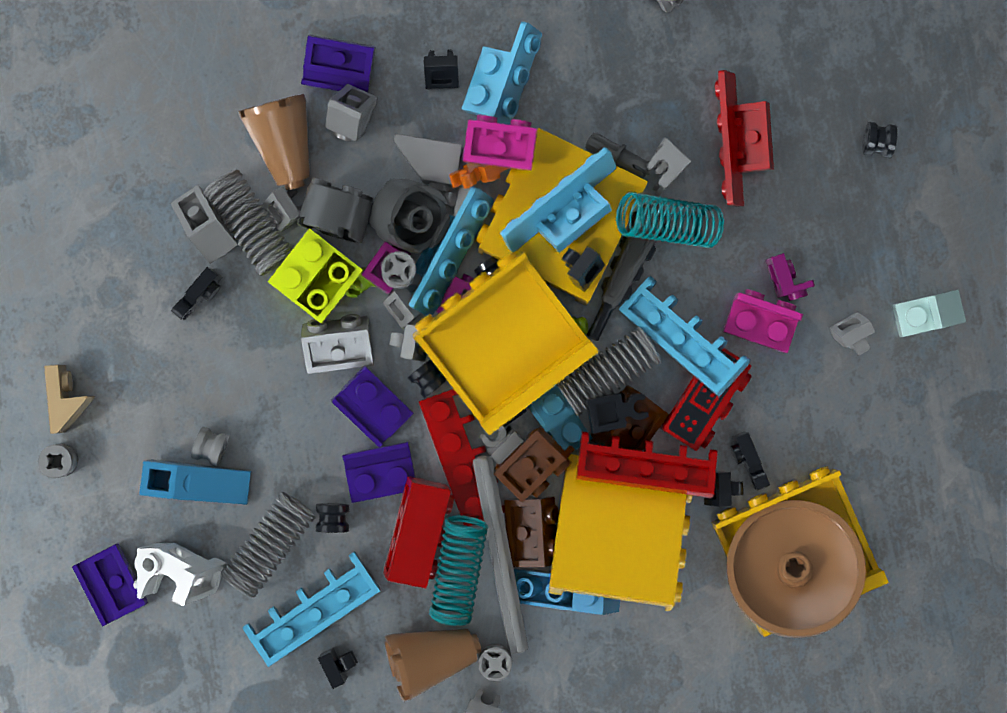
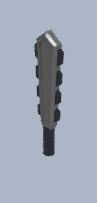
M651 203V205H650V212H651V210H652V208H653V204H652V203ZM659 204L656 206L657 212L660 208ZM634 211L632 215V229L635 225L637 211ZM654 212L651 220V228L654 220ZM660 212L659 217H658V224H657L658 228H659V224H660L661 212ZM646 213V216H645V225H646V221H647V213ZM667 214L664 221V230L667 223ZM634 236L622 237L619 244L621 248L620 255L614 256L610 265L612 273L609 277H605L601 285L603 290L602 305L586 336L598 341L613 310L619 307L622 301L629 300L633 292L631 287L633 282L640 280L644 273L643 264L646 261H650L656 251L654 246L656 241L654 239L648 240L647 238H635Z

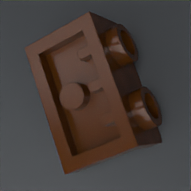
M627 385L619 393H621L622 402H624L630 395L640 392ZM646 397V399L635 402L634 410L637 413L642 411L648 412L649 416L647 418L637 420L630 416L625 417L627 427L595 434L591 433L593 438L591 441L596 445L611 447L612 436H619L618 448L643 451L646 440L650 441L669 414Z
M540 426L494 475L523 503L531 494L537 498L550 485L546 479L552 473L558 477L570 466L572 462L568 457L575 449L570 445L564 450Z
M555 498L526 499L523 503L519 499L504 500L506 532L513 567L551 566L557 531L556 524L559 517Z

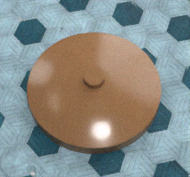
M781 501L752 514L737 530L728 552V584L738 607L757 626L783 637H812L836 627L856 606L865 583L866 566L864 553L852 528L830 509L808 501Z

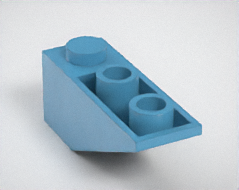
M150 459L143 461L139 495L247 505L251 471Z
M514 569L520 604L598 615L619 612L620 600L565 591H563L562 595L548 593L551 571Z

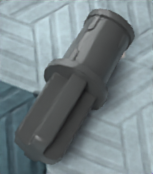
M593 133L589 137L585 146L587 151L597 154L606 147L611 152L616 166L642 179L645 177L646 173L635 168V165L648 171L649 161L626 150L627 146L625 144L619 146L598 133Z

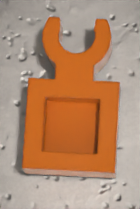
M467 163L463 165V169L451 173L449 177L453 188L463 184L464 189H467L477 184L479 180L482 183L495 181L501 177V172L509 168Z

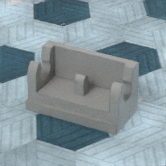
M667 138L661 142L655 151L656 154L650 159L648 171L643 170L646 173L645 177L653 169H656L655 173L657 175L663 174L653 188V191L658 196L691 162Z

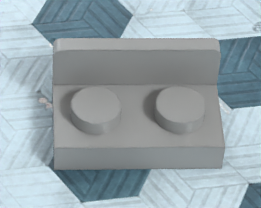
M349 314L337 320L327 321L325 319L322 324L316 319L302 324L300 338L307 374L374 366L368 316L360 317L357 314Z

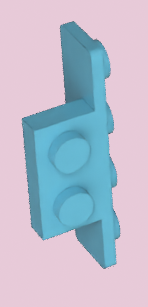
M521 22L511 52L483 46L461 109L473 115L498 118L497 123L511 125V120L517 114L524 86L529 80L535 54L540 49L542 32L530 23Z
M604 147L597 154L591 155L580 168L571 175L564 177L558 186L548 194L538 198L532 207L520 217L511 220L506 228L501 231V236L507 248L515 252L539 232L560 253L612 210L609 202L593 187L616 169L611 152Z
M475 186L470 188L456 217L450 215L449 228L443 240L434 248L423 250L415 264V273L423 278L409 306L425 316L428 314L433 316L436 309L440 306L442 298L452 279L456 276L468 249L472 246L484 219L489 214L494 199L480 188Z

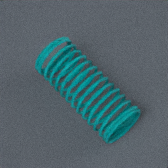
M628 192L622 197L616 213L617 228L623 236L627 237L634 236L635 238L641 237L648 240L654 239L661 242L667 241L712 248L719 242L724 230V216L721 209L716 205L694 203L693 201L688 202L680 199L675 200L674 198L669 199L667 197L662 198L661 196L656 197L654 195L649 196L648 194L643 195L636 192ZM629 197H631V198L629 199V201L627 202L625 208H624V205H625L626 201L628 200ZM635 198L636 201L632 205L629 215L630 232L628 233L625 227L626 211L630 202ZM646 202V205H647V206L645 207V210H644L643 204ZM651 203H652V204H653V208H652V210H651V212H650V205H651ZM637 204L638 211L636 213L635 225L632 229V215ZM659 204L660 208L657 212L656 206ZM714 209L719 220L718 231L714 240L708 244L715 230V217L712 211ZM707 211H710L712 216V230L709 239L707 240V242H704V239L707 235L709 228V218ZM654 212V220L651 228V220ZM660 212H661L660 224H659V228H658V226H657V224H658V217H659V214H660ZM646 213H647V221H646V225H645V216H646ZM673 213H674L673 226H672V230L670 231L671 218H672ZM667 214V223L664 230V221ZM680 215V225L677 232V221ZM687 215L686 228L683 234L684 219ZM693 216V227L691 234H689L690 221ZM704 216H705V217H706V228H705L704 235H703V237H702L701 229H702V222H703V219H704Z
M456 515L445 519L444 530L446 532L442 535L445 540L441 542L444 547L440 549L442 554L439 556V559L441 561L437 564L439 569L436 571L438 574L435 578L437 583L434 585L436 590L432 593L434 597L431 600L433 604L430 606L429 615L432 619L442 624L464 626L471 623L473 617L471 615L474 611L472 607L475 604L476 585L479 583L477 578L480 576V564L483 561L481 557L484 554L483 549L485 547L483 542L486 541L485 535L488 532V526L477 518ZM450 522H466L480 526L483 529L451 524ZM446 535H454L463 538H472L478 542H468L460 539H450L446 537ZM451 542L460 545H470L477 549L471 550L458 546H448L444 543ZM449 549L456 552L471 553L475 556L468 557L461 554L446 553L443 550ZM447 556L454 559L469 560L474 563L466 564L459 561L444 560L442 557ZM445 563L451 566L468 567L474 571H465L458 568L443 567L441 566V564ZM446 571L454 574L469 575L472 578L466 579L456 575L441 574L439 572ZM444 578L451 581L467 582L471 585L464 586L454 582H441L438 579ZM442 585L448 588L466 589L469 592L463 593L453 589H439L437 586ZM440 592L451 596H464L468 598V600H461L459 598L451 596H438L436 595V593ZM439 599L441 601L449 603H463L468 607H460L449 603H436L435 600ZM439 611H453L462 615L445 614ZM444 617H450V618L468 617V618H467V619L457 620V619H449V618H444Z

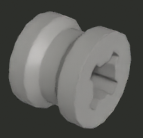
M393 252L385 257L382 263V277L389 287L403 289L413 282L416 265L410 255L404 252Z
M203 426L196 437L191 458L196 460L203 458L209 460L210 465L218 467L224 456L229 435L223 433L219 435L213 434L209 428Z
M66 444L47 446L39 455V469L50 478L68 476L77 468V453Z
M497 643L489 644L483 648L479 655L478 663L481 674L491 681H499L507 677L512 668V657L509 650L502 644Z

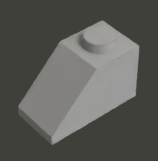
M347 84L330 99L325 128L334 131L333 134L339 139L357 141L366 131L378 97Z
M395 134L394 142L423 183L429 184L430 187L440 192L449 191V187L453 188L449 175L460 169L462 144Z
M196 185L170 204L190 241L211 264L218 258L225 256L238 244L229 232V228L225 226V222L217 214L216 209L212 207L211 202L203 194L202 189L199 185Z

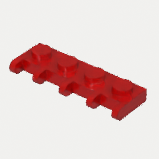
M454 388L418 401L451 492L454 495L459 514L484 521L473 459H475L476 455L487 450L485 445L472 449L463 424L475 420L474 415L470 414L460 418L453 396L458 395ZM501 505L503 513H505V507L504 505ZM463 522L465 526L473 525L470 523Z
M582 431L576 474V479L709 498H712L714 495L718 450L710 449L708 460L686 457L687 446L680 445L678 456L652 453L653 441L646 440L644 451L618 448L619 436H612L611 447L588 444L589 432Z

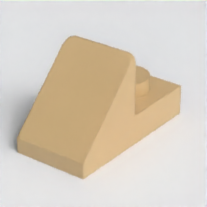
M66 365L44 366L50 434L63 433L70 428L93 401L95 396L69 398V391L73 389V379L71 372L67 371Z

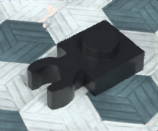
M206 267L187 289L184 297L171 309V312L181 320H186L199 302L201 303L204 299L209 301L216 295L221 288L218 283L223 277L212 268Z
M621 393L585 399L591 433L595 434L627 427L625 417L628 416L637 420L647 418L649 416L648 412L642 411L637 413L634 410L635 402L646 399L645 395L634 393L624 402H622Z
M742 432L732 436L734 445L730 446L734 459L738 465L743 463L754 489L761 490L770 486L749 432Z

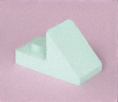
M959 289L892 305L900 337L942 329L966 322Z

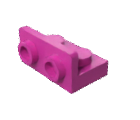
M477 115V121L468 120L463 162L532 171L538 131L537 128H531V122L513 119L511 120V125L497 123L498 118L485 115Z
M746 289L744 294H735L722 332L783 353H788L798 321H801L803 317L802 313L795 311L797 306L782 300H777L776 305L763 301L764 294Z

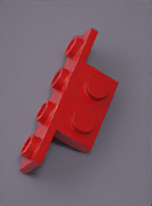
M720 70L718 71V80L715 82V93L717 99L720 100L721 111L717 116V126L719 132L722 133L723 147L719 151L720 162L725 170V180L722 182V195L727 200V205L741 207L744 206L742 173L774 170L770 103L762 101L738 105L735 73Z

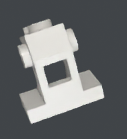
M153 543L137 549V556L135 558L137 580L134 581L133 586L134 589H137V598L142 599L146 595L157 593L163 576L167 575L177 584L172 600L185 606L216 593L222 578L221 571L226 567L227 563L216 557L207 560L176 543Z

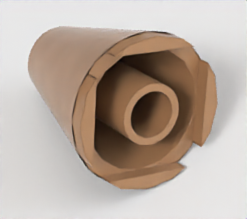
M295 95L268 102L258 107H250L238 111L244 126L277 186L285 185L286 190L305 186L304 179L310 177L305 95Z
M468 629L397 633L384 637L387 641L385 642V648L392 675L396 677L397 682L401 681V685L397 686V690L403 702L415 698L477 662V654L481 653V646L476 633L471 635Z

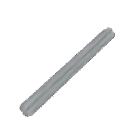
M480 456L473 459V466L483 519L488 526L487 540L508 649L510 653H522L528 649V643L497 480L494 475L493 459L491 456Z

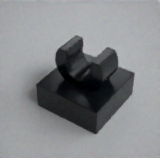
M430 50L428 56H424L426 89L459 88L458 57L454 55L452 50H447V56H435L434 50Z
M587 247L582 255L569 248L561 258L566 263L565 266L570 269L567 275L572 283L583 292L587 290L605 266L599 253L590 247Z
M716 471L714 495L712 498L704 497V505L716 507L732 506V496L744 495L743 481H731V472Z
M331 648L321 653L318 657L332 689L344 684L348 678L345 671L355 667L356 663H358L352 650L338 657L334 648Z

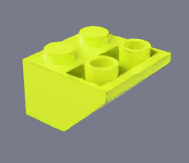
M309 228L267 282L322 324L364 270Z

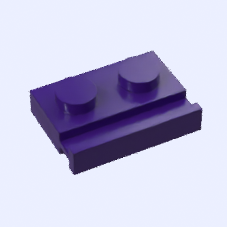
M308 35L301 84L340 91L347 84H350L369 93L376 46Z
M366 366L331 399V402L379 448L388 437H391L414 414Z
M409 442L342 455L352 503L403 493L407 477L416 478Z
M119 543L72 566L102 627L149 603L145 596L142 599L137 598V589H134L133 586L134 581L137 579Z

